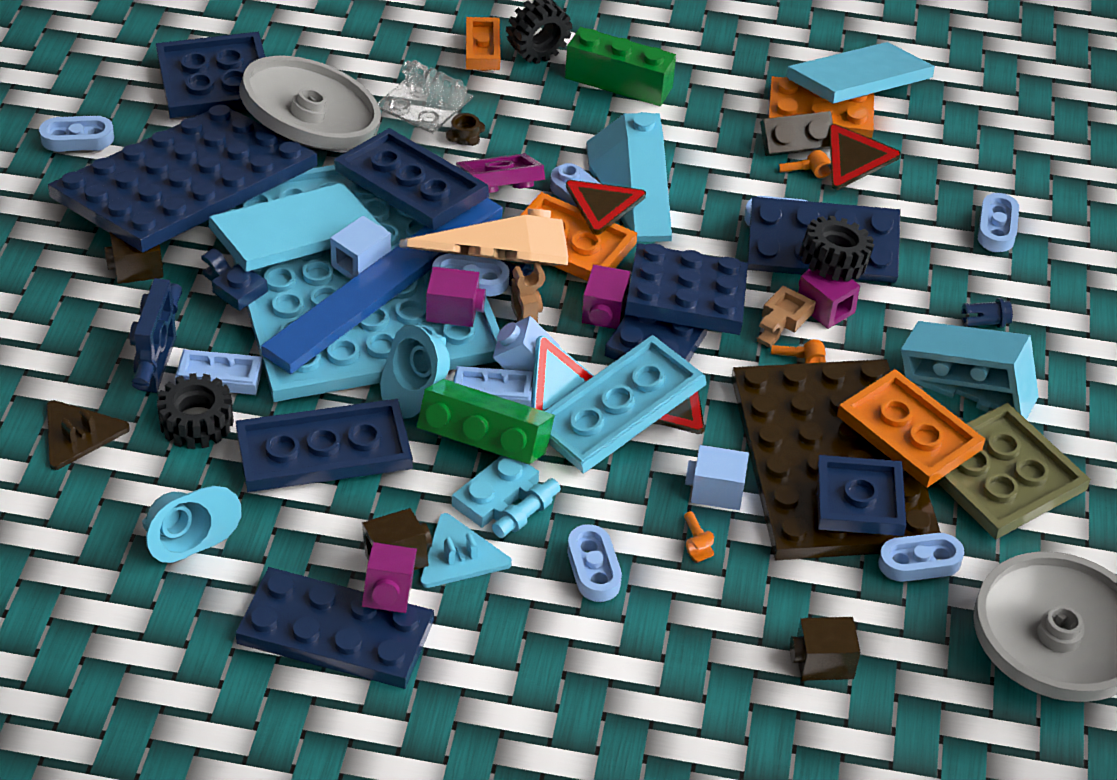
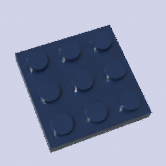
M259 32L156 43L157 58L169 118H188L200 115L216 105H226L235 111L245 110L246 107L239 93L244 71L249 64L265 57Z
M637 243L625 315L740 335L743 324L748 263L741 262L733 257L718 258L702 255L695 250L679 251L665 248L656 243Z

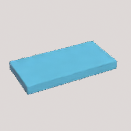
M889 42L788 66L787 78L834 104L930 79L933 77L935 66Z
M343 183L209 216V228L245 272L331 249L330 237L361 216L367 217L377 225L380 224Z
M652 335L545 410V412L555 415L548 444L584 474L707 385L706 377L697 368Z

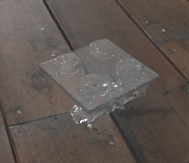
M413 60L411 62L406 61L402 67L405 80L382 98L378 105L380 110L433 134L473 98V95L467 93V87L463 85V81L447 76L441 71L437 73L436 69H428L427 66L420 64L419 61Z

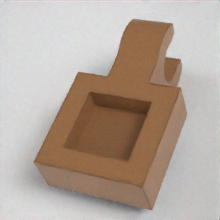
M539 262L534 263V271L527 276L523 275L520 266H516L513 269L514 278L512 279L511 286L512 310L517 321L531 316L538 323V313L543 311V303L540 292L537 289L544 284L546 279L545 273Z
M782 286L763 306L762 317L764 318L760 322V327L764 328V331L757 338V342L771 348L779 339L784 328L795 333L814 313L816 301Z

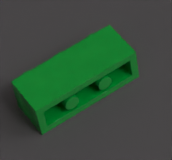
M579 27L567 45L565 79L661 107L673 88L676 54L663 51L657 47L635 43L626 38L604 34L594 29Z
M442 379L424 390L417 428L530 465L547 452L555 415Z

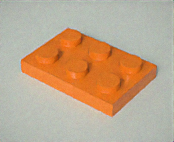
M772 76L768 118L831 111L833 124L840 125L872 139L874 131V93L833 104L789 80L787 77Z
M543 192L520 214L528 215V209H541L551 211L550 218L562 219L568 251V265H556L554 267L586 281L589 279L593 264L616 268L637 243V232L616 223L599 235L593 234L576 206Z
M896 369L841 403L838 409L837 417L892 461H902V468L926 488L980 452L985 442L983 436Z

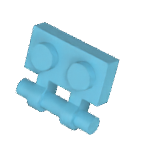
M500 456L452 494V507L481 528L495 519L496 522L492 525V530L499 538H504L511 531L517 532L527 524V518L536 510L543 511L552 504V497L560 492L561 488L559 483L553 478L548 479L542 485L537 484L539 482L538 470L529 464ZM519 498L522 500L517 505L513 504Z

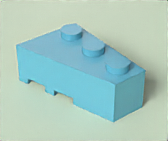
M918 321L901 348L905 376L911 382L950 398L958 394L977 402L976 408L988 412L990 408L996 409L1009 403L1027 420L1039 397L1031 335Z

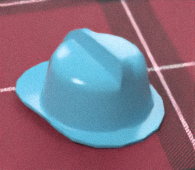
M414 324L403 326L396 332L380 382L382 400L398 399L403 419L415 417L420 413L424 390L445 379L450 369L449 353L445 346L446 338L441 335H431L422 327Z
M220 486L205 487L188 494L183 492L163 494L153 502L147 516L142 520L143 527L147 531L146 546L151 556L160 562L174 563L217 545L227 539L237 528L241 518V503L235 493L226 487Z

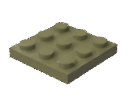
M1006 403L966 423L985 438L983 449L936 481L996 540L1085 492L1091 479L1009 403Z

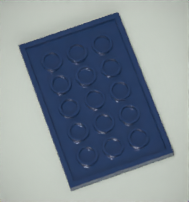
M216 105L198 116L184 119L174 127L165 131H158L152 137L139 143L127 145L115 154L106 158H99L82 169L68 172L62 178L49 183L48 189L52 199L107 232H111L117 238L143 253L209 220V216L228 211L318 166L317 153L272 131L226 105Z

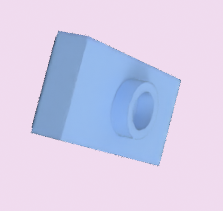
M183 349L175 378L182 375L184 380H190L189 374L196 373L197 379H202L204 373L210 375L211 382L216 377L222 380V386L227 385L230 393L256 395L263 369L262 356Z
M456 367L453 382L531 407L534 371Z

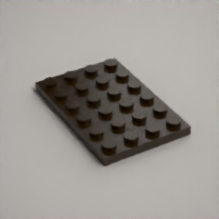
M887 359L733 367L731 379L775 561L880 554L883 544L890 539L941 533L927 488L904 469L903 483L906 513L904 536L818 530L816 469L818 455L891 460L837 417L841 403L891 372Z

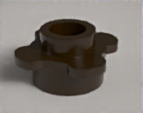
M457 114L451 120V130L446 132V139L461 145H477L480 142V133L485 131V125L473 114Z

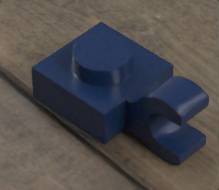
M211 249L201 256V260L209 265L208 268L203 270V275L211 281L212 292L236 310H242L268 292L266 279L253 270L245 272L239 263L230 267L225 257L218 250Z

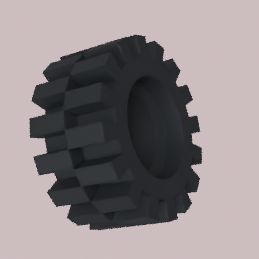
M527 0L523 3L525 6L523 10L519 7L515 10L516 18L510 17L508 22L512 26L506 27V32L509 34L506 37L510 45L526 61L530 63L533 61L535 64H538L541 58L545 62L549 61L550 54L557 56L559 54L557 50L559 47L565 48L567 43L564 39H570L572 33L569 30L572 29V23L570 22V17L553 0H533V4ZM544 25V27L542 28V30H541L539 33H537L536 35H534L535 32H536L541 26Z
M822 216L818 217L817 221L813 219L808 224L799 256L802 257L801 261L803 264H809L808 269L813 272L818 269L820 271L819 275L824 278L826 274L832 275V280L836 281L839 280V277H842L844 281H850L851 277L856 280L865 273L874 248V240L872 236H868L869 232L866 229L858 230L860 225L855 222L850 225L847 224L848 219L841 218V221H836L835 216H829L828 220Z
M196 373L189 374L190 380H184L181 375L175 378L176 385L169 381L165 384V391L160 390L158 394L157 407L161 432H164L165 438L168 441L174 438L176 446L181 447L184 442H187L188 449H195V443H201L202 448L209 447V440L211 439L215 444L222 441L221 434L227 436L230 433V426L233 427L234 423L232 397L228 386H222V380L217 377L211 382L210 375L204 373L202 379H197ZM194 407L209 409L204 413L195 415L183 413V411Z

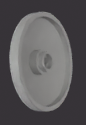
M294 56L260 58L247 66L239 87L240 98L244 106L259 122L288 139L313 147L339 150L354 148L374 137L381 119V111L376 99L362 84L338 69L306 58Z
M1050 551L1025 553L1009 558L996 566L987 575L975 602L974 627L985 653L1004 674L1031 691L1064 701L1090 702L1117 695V575L1085 558Z

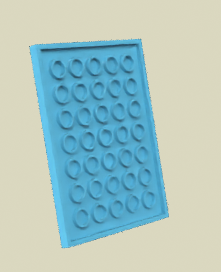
M335 165L312 168L228 210L232 211L343 183L377 222L391 233V250L400 244V239L409 238L425 227V225L337 173ZM331 249L253 270L267 280L268 292L246 306L260 356L263 358V367L273 402L380 383L396 332L403 326L412 324L422 327L431 335H441L446 338L445 346L450 358L449 370H454L457 366L471 367L497 362L493 355L500 329L487 296H485L483 312H476L473 327L426 322V293L432 273L431 269L295 372L289 374L262 355L261 345L352 279L331 266ZM232 256L233 263L235 266L236 264H238V262Z

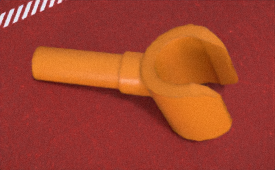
M815 150L805 160L779 164V171L782 173L811 169L817 178H825L831 174V170L827 165L831 161L823 151Z
M818 339L809 340L804 346L772 345L771 355L805 358V363L826 362L825 346Z
M693 512L685 513L684 518L693 534L692 538L686 540L687 552L691 559L698 563L714 556V550L711 548L714 543L713 533L710 531L704 532L701 529Z

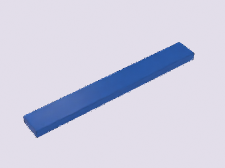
M486 198L433 231L425 226L411 237L498 220L502 217L503 207ZM398 245L262 344V355L289 374H292L429 272L436 258L449 253L402 248Z

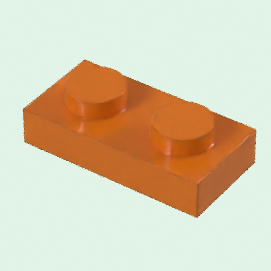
M466 17V70H500V18Z

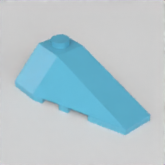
M624 113L586 142L589 171L594 178L598 177L602 184L643 189L646 191V198L620 218L626 228L637 232V242L672 241L664 137L660 113Z

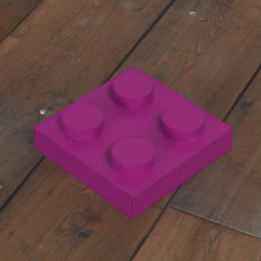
M526 153L456 162L457 167L488 184L489 193L499 191V186L512 184L513 188L521 189L533 187L534 181L545 180L544 165Z

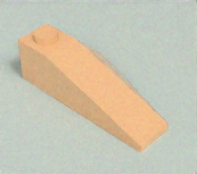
M528 209V215L512 216L400 239L399 247L529 264L539 262L540 265L544 266L568 265V251L562 219L550 218L551 211L541 209Z

